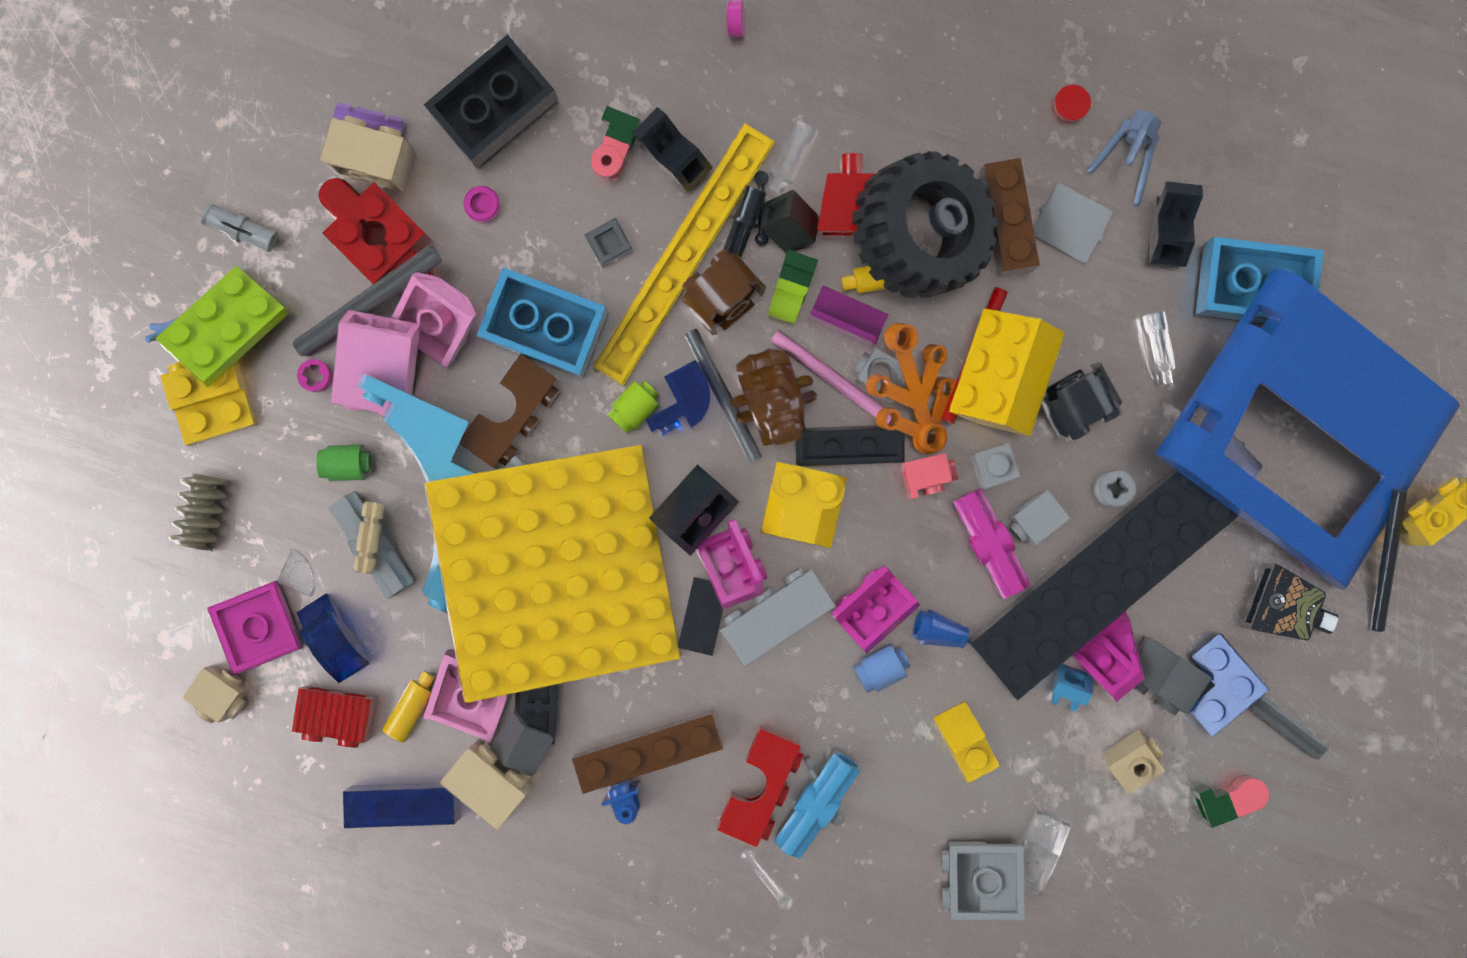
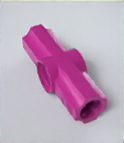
M982 488L953 501L955 509L970 535L968 537L969 543L981 565L986 566L1001 598L1005 599L1031 585L1029 578L1014 552L1016 549L1014 542L1002 521H998Z

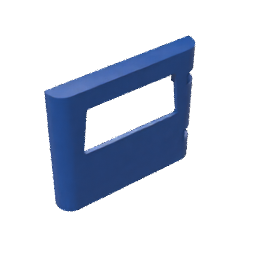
M1273 268L1155 455L1337 589L1346 590L1387 524L1392 489L1398 488L1406 491L1409 489L1456 414L1460 404L1453 396L1306 280L1290 271ZM1259 311L1268 317L1261 329L1251 325ZM1259 384L1264 385L1380 474L1381 478L1378 484L1337 537H1333L1225 456V450ZM1198 406L1207 413L1200 426L1190 422Z

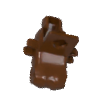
M769 348L757 354L747 355L736 364L743 394L734 397L731 400V404L735 408L747 405L749 410L737 413L735 416L737 422L746 423L753 420L758 427L764 446L771 444L784 445L800 439L803 434V428H806L804 424L805 404L817 399L815 391L810 390L802 393L800 388L811 386L814 382L813 378L809 375L796 378L791 361L784 349Z

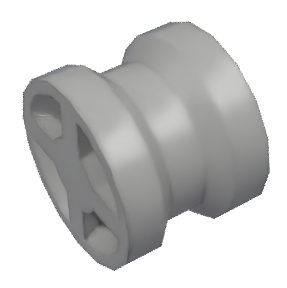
M1122 470L1103 473L1095 483L1097 499L1108 507L1126 505L1133 499L1136 493L1134 479Z

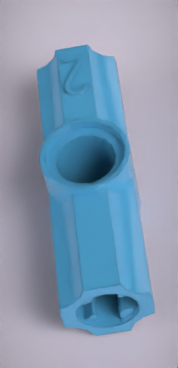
M835 751L820 771L814 782L811 781L795 803L793 807L795 810L774 840L780 849L789 856L800 859L811 842H813L821 828L824 829L836 814L842 803L840 800L861 771V768L850 757Z

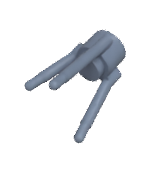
M1135 111L1131 120L1124 119L1119 131L1088 167V172L1093 173L1125 135H1127V142L1132 145L1125 161L1127 166L1132 165L1140 148H1146L1134 199L1135 206L1141 204L1155 146L1160 138L1157 131L1162 123L1161 120L1147 111Z

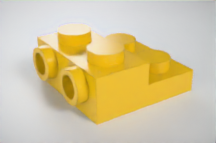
M238 361L208 388L179 362L167 366L169 373L160 375L169 408L175 411L185 446L198 444L257 425Z
M1453 476L1437 487L1439 493L1429 501L1423 499L1408 510L1410 516L1403 520L1402 525L1405 529L1401 531L1400 535L1401 540L1406 546H1432L1467 519V477L1457 478Z

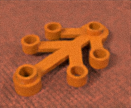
M894 323L886 330L884 340L887 347L896 353L906 389L891 383L887 376L873 374L866 382V390L872 396L887 397L913 409L916 422L901 417L900 412L896 409L883 407L877 413V425L882 429L898 430L913 437L914 447L919 452L933 454L942 450L947 442V431L941 424V417L956 383L952 378L942 376L937 378L941 366L947 360V350L944 346L929 344L924 348L922 358L926 365L921 379H919L911 352L918 343L917 330L910 324ZM937 351V357L933 360V353ZM878 381H880L881 387L877 391L876 386ZM946 383V391L943 393V386ZM931 392H933L936 399L929 412L927 402ZM891 414V420L887 424V416Z

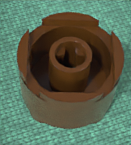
M727 249L720 251L710 261L711 267L701 275L698 272L693 274L682 285V288L686 291L682 302L711 335L717 334L716 327L721 326L725 331L739 321L755 305L751 298L756 292L762 297L766 290L764 283L737 253L730 254Z

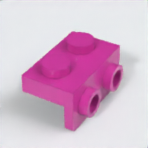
M735 519L728 521L727 531L706 538L696 550L723 610L764 594L763 580L767 579L763 563L760 559L754 560L750 552L753 545L746 528L740 530Z
M886 565L879 570L876 569L870 572L864 578L863 585L853 594H847L842 597L836 604V609L831 613L866 654L921 606Z

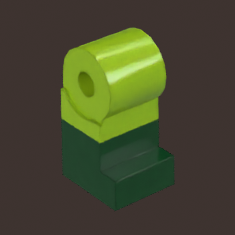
M787 249L767 314L768 316L795 325L801 305L804 304L818 263L817 259Z

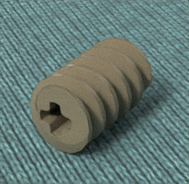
M192 473V477L181 478L180 480L182 484L190 488L189 491L179 492L177 497L186 501L187 504L175 507L174 509L175 512L184 516V519L172 521L171 524L181 530V534L171 535L169 540L184 547L214 551L205 545V543L217 541V536L209 532L208 529L220 527V522L212 518L211 515L222 513L223 508L214 503V500L226 497V494L217 489V486L226 485L229 483V480Z

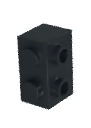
M697 464L649 519L691 556L739 501Z

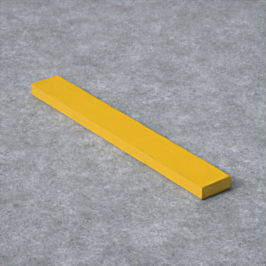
M744 123L592 366L593 368L622 386L626 384L684 291L682 285L696 272L741 200L745 185L749 186L755 174L775 145L774 140Z

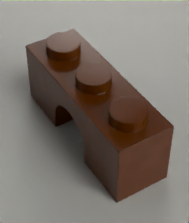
M1021 158L984 164L979 172L980 178L987 186L984 190L987 197H992L995 208H992L993 217H997L998 229L994 230V236L997 237L995 250H993L998 277L1032 272L1040 266Z
M520 353L500 382L501 385L513 393L516 399V409L512 417L504 422L496 423L478 413L463 434L459 444L492 468L498 469L501 464L506 466L518 452V449L514 447L522 435L528 437L539 422V419L535 416L544 405L548 408L559 394L560 390L556 386L560 381Z

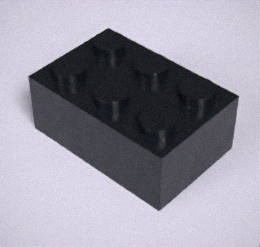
M507 34L423 105L474 167L478 168L559 99L554 88Z

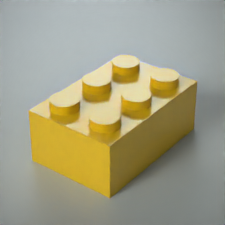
M983 308L949 412L976 424L1031 437L1065 332L1042 319Z

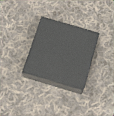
M616 218L584 234L602 268L634 251Z

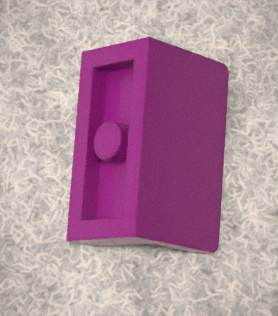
M823 285L808 320L874 348L889 314Z

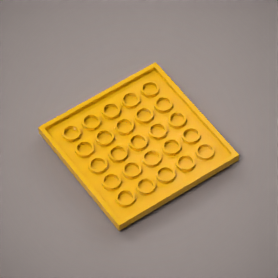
M641 445L424 483L465 703L680 659L657 528L649 519L654 512Z

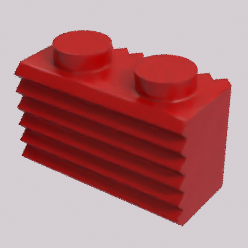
M310 686L298 688L292 732L301 733V739L305 741L323 742V737L336 738L337 745L358 748L359 743H364L370 739L376 697Z

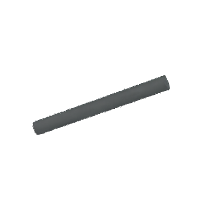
M697 328L687 332L684 336L749 463L761 458L762 455L746 423H739L735 418L739 410L732 406L731 400L733 398Z

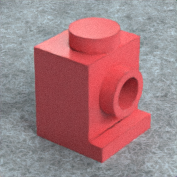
M946 453L900 464L908 499L919 497L917 491L919 489H923L924 496L945 491L944 483L958 480L955 462L953 459L947 460Z

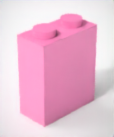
M348 310L338 324L331 403L342 405L348 410L357 411L364 409L378 412L379 415L384 416L390 402L385 401L382 407L363 398L365 390L357 387L363 373L412 395L420 324Z

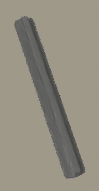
M434 247L424 248L296 338L293 342V347L301 357L311 355L337 337L338 324L348 310L371 313L404 290L415 272L427 274L441 264L442 258Z

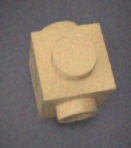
M212 665L202 668L182 698L196 707L194 712L201 719L209 723L214 721L219 723L228 718L233 720L240 713L246 703L242 698L248 690L240 685L242 679L239 676L233 675L227 669L220 671Z
M1140 729L1103 752L1109 770L1128 795L1165 772L1161 758L1165 756L1163 750L1153 737L1147 740Z

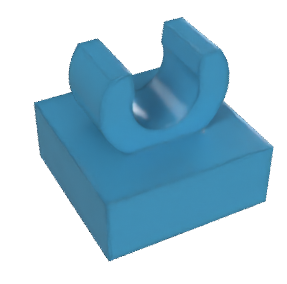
M1061 664L1056 668L1053 675L1052 704L1057 705L1059 699L1063 697L1071 700V711H1076L1080 704L1087 706L1093 695V678L1087 672Z

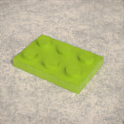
M235 266L155 339L161 347L208 388L287 316L288 313L278 301L239 267Z

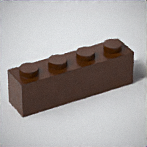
M713 710L577 753L573 756L572 762L582 794L722 750L724 744Z

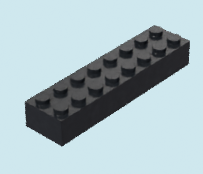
M1173 468L968 639L967 645L1007 693L1018 701L1239 516Z

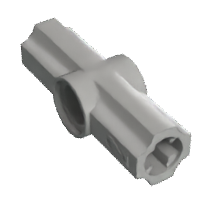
M357 491L343 496L329 507L332 515L349 539L347 543L354 557L358 556L359 551H356L360 521L364 522V516H361L364 502ZM381 524L377 554L374 553L373 559H376L375 569L371 575L382 590L383 595L390 599L410 587L415 581L397 555L393 539Z

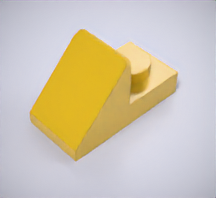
M965 701L933 717L967 783L1000 767L985 739L984 731Z

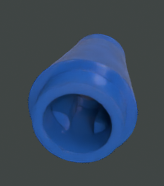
M931 609L928 612L921 610L915 619L912 636L914 639L920 640L922 645L959 647L963 649L968 641L969 628Z

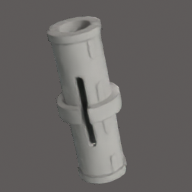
M208 204L202 214V225L230 235V240L239 243L242 240L266 252H271L276 244L278 232L250 221L247 215L241 213L237 216L213 204Z

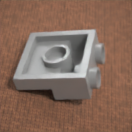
M949 841V850H942V873H949V887H942L943 909H950V919L1025 921L1024 845Z

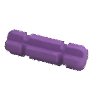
M341 102L337 103L334 110L333 118L344 121L345 116H351L365 121L366 127L379 131L380 126H386L396 129L402 134L404 132L405 122L400 117L392 115L386 117L385 113L361 107L354 109L352 105Z

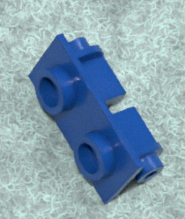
M629 779L609 786L610 790L607 791L601 803L602 807L611 804L615 817L620 823H632L640 809L637 793L641 782L631 783Z

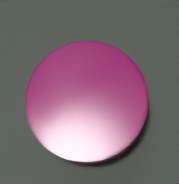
M729 0L727 3L728 34L731 37H744L743 0Z
M476 186L466 193L463 206L466 214L473 221L489 223L498 216L501 202L493 189L487 186Z

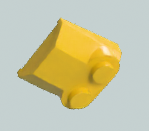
M776 462L761 533L831 548L847 478Z

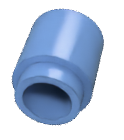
M890 644L861 659L862 663L855 666L854 669L866 692L869 693L874 689L879 692L908 677L905 669L911 666L902 648L894 650Z

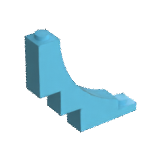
M362 374L357 387L365 390L363 398L382 407L385 401L390 402L382 420L398 434L410 449L421 468L426 482L476 474L451 462L469 423L468 421L369 375ZM434 543L433 558L422 592L430 599L428 602L430 606L448 613Z

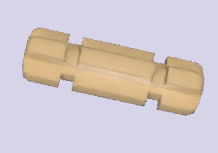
M367 501L363 504L361 516H364V522L360 521L356 551H359L358 556H355L353 570L365 574L374 572L376 559H373L374 553L377 554L381 531L379 519H383L384 505L381 503Z

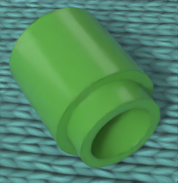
M363 444L328 445L326 449H320L317 452V473L319 478H327L329 482L365 480L367 473L372 472L373 460L371 451H366Z

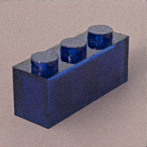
M440 783L351 786L343 791L344 829L455 825L461 818L460 800Z

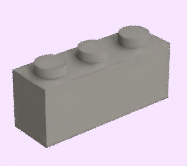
M801 567L783 578L786 583L784 587L776 592H773L771 587L766 589L764 594L753 598L755 606L746 612H743L739 607L722 619L726 625L721 627L720 631L744 667L836 607L812 569L804 573Z

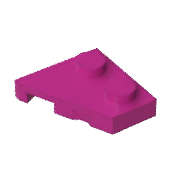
M1126 611L1072 655L1073 659L1116 702L1145 679L1131 620Z

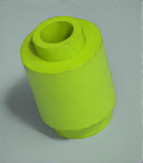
M645 380L640 385L633 381L610 405L613 409L607 415L629 434L634 428L638 430L658 409L660 404L656 399L660 395Z

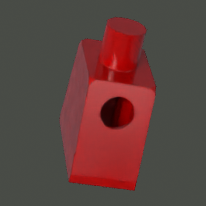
M842 154L841 173L827 174L817 226V237H853L852 233L857 232V225L852 224L853 211L859 209L855 201L859 192L865 190V182L876 174L863 173V154Z

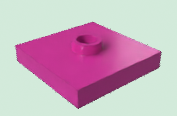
M278 581L270 582L207 608L233 675L304 648Z

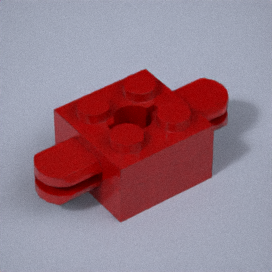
M337 177L324 182L319 190L318 197L320 203L335 218L322 234L372 284H375L419 253L432 241L375 182L361 195L346 180ZM433 269L427 273L428 275L435 276Z

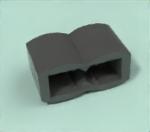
M1145 637L1138 647L1145 679L1133 689L1144 696L1149 690L1160 698L1157 705L1175 716L1178 711L1188 715L1212 678L1154 639Z

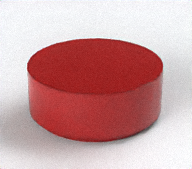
M1075 84L1067 85L1060 89L1053 101V109L1057 117L1068 123L1078 122L1083 119L1091 107V98L1087 90Z

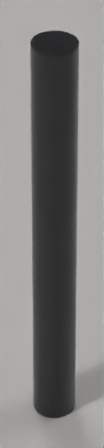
M1394 488L1391 493L1370 629L1377 632H1384L1408 492L1404 489Z

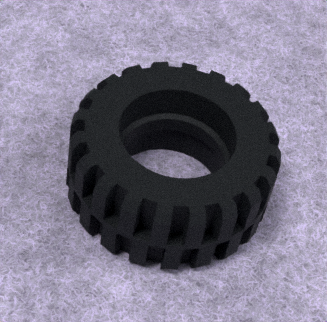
M928 151L923 154L918 152L878 170L877 174L871 176L865 182V190L859 192L855 201L859 209L853 211L852 224L857 225V232L852 233L854 244L860 245L862 253L858 255L863 264L868 263L871 267L869 274L876 281L884 280L883 286L893 293L900 291V294L907 298L919 296L923 299L961 288L966 283L972 282L980 275L981 269L986 268L991 260V255L988 252L995 250L997 237L993 236V230L998 229L997 217H993L992 208H995L992 197L988 198L984 191L987 186L981 178L976 179L973 176L975 171L966 163L961 166L958 165V158L949 154L942 156L939 152ZM912 195L924 199L931 206L944 198H953L959 201L967 212L968 222L966 228L954 237H943L941 249L936 257L927 254L919 248L909 232L906 213Z

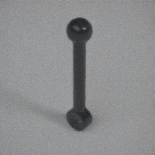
M758 171L755 174L754 180L758 185V189L765 192V185L768 183L769 177L765 171ZM765 199L758 214V233L755 236V242L759 246H764L769 241L768 235L761 229Z

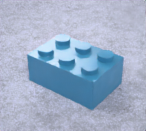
M1213 237L1205 242L1203 246L1195 315L1241 320L1273 268L1290 271L1306 280L1319 291L1324 250ZM1259 311L1252 322L1265 323L1268 317Z
M503 267L476 336L491 344L518 354L521 353L525 357L583 378L609 311L606 306Z

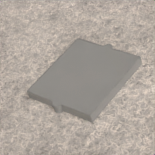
M1058 182L1047 203L1040 207L1041 214L1033 227L1035 238L1085 265L1097 242L1103 240L1102 233L1113 211Z

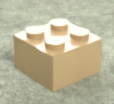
M345 116L344 121L332 118L320 161L337 175L368 184L375 182L379 187L404 193L416 152L407 143L408 140L401 137L402 133L386 126H380L379 131L366 127L365 121Z
M476 741L463 753L440 781V784L495 830H498L532 789L533 785L528 782L531 778L528 774L503 766L491 750L493 744L486 741L482 744L480 741Z

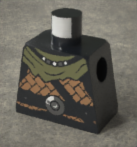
M1265 563L1242 627L1308 641L1314 629L1331 634L1337 625L1338 614L1322 608L1326 598V593L1278 564Z

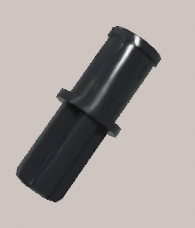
M745 185L735 215L731 214L730 218L734 219L723 250L727 249L730 254L737 253L739 257L742 256L752 228L758 227V224L755 223L767 195L766 192Z

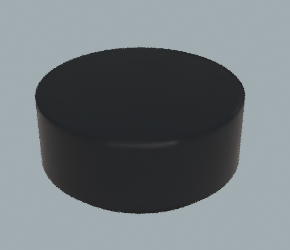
M944 198L930 209L929 222L938 235L951 238L966 228L968 216L964 206L959 201L953 198Z

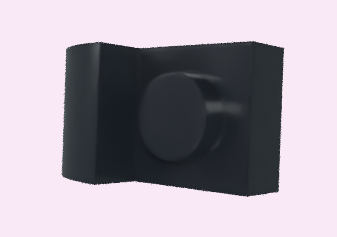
M659 107L632 132L647 156L687 193L713 168L700 149L680 133L668 115Z
M1166 181L1161 197H1156L1152 213L1149 238L1150 263L1180 267L1187 266L1195 244L1194 220L1203 198V185Z

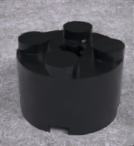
M1101 362L1091 364L1090 366L1093 371L1084 375L1082 369H1079L1047 387L1048 396H1044L1041 408L1058 437L1064 436V438L1069 437L1071 441L1077 440L1091 431L1089 426L1095 422L1102 420L1105 423L1123 413L1120 408L1123 401Z

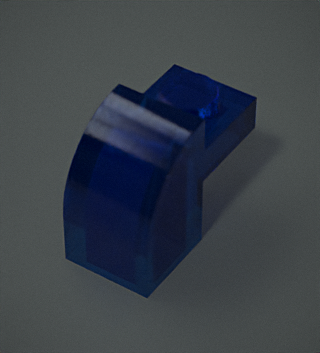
M696 360L664 376L677 403L645 419L653 434L660 431L661 435L665 436L681 427L679 420L686 418L690 428L693 430L707 416L711 403L710 388Z
M327 593L296 612L302 625V629L299 632L318 663L338 683H341L370 664L359 638L344 624L335 601Z

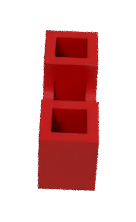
M761 725L759 726L746 756V763L759 768L765 774L766 785L762 792L754 797H743L731 792L717 824V831L754 847H758L761 839L765 841L769 839L775 824V820L770 819L775 805L783 806L790 788L784 785L789 772L796 774L804 756V753L799 752L800 742Z

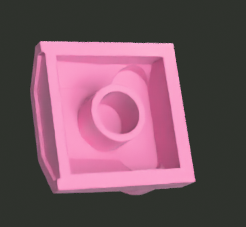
M415 272L411 276L391 318L420 324L418 349L447 368L454 361L458 351L466 344L467 334L475 319L476 312L466 295L438 276Z
M448 649L443 655L423 719H431L482 738L491 744L509 694L465 703L455 650Z

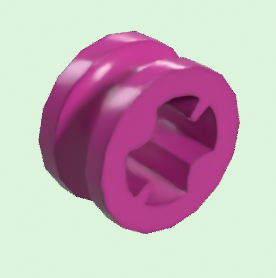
M306 360L297 370L298 383L307 391L322 392L329 388L332 383V370L326 363L320 360ZM314 366H319V373L324 375L321 382L315 381L316 385L311 386V379L306 377L308 370L314 371Z

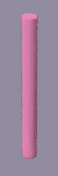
M780 330L770 340L875 418L878 411L884 407ZM891 414L887 416V424L891 420Z

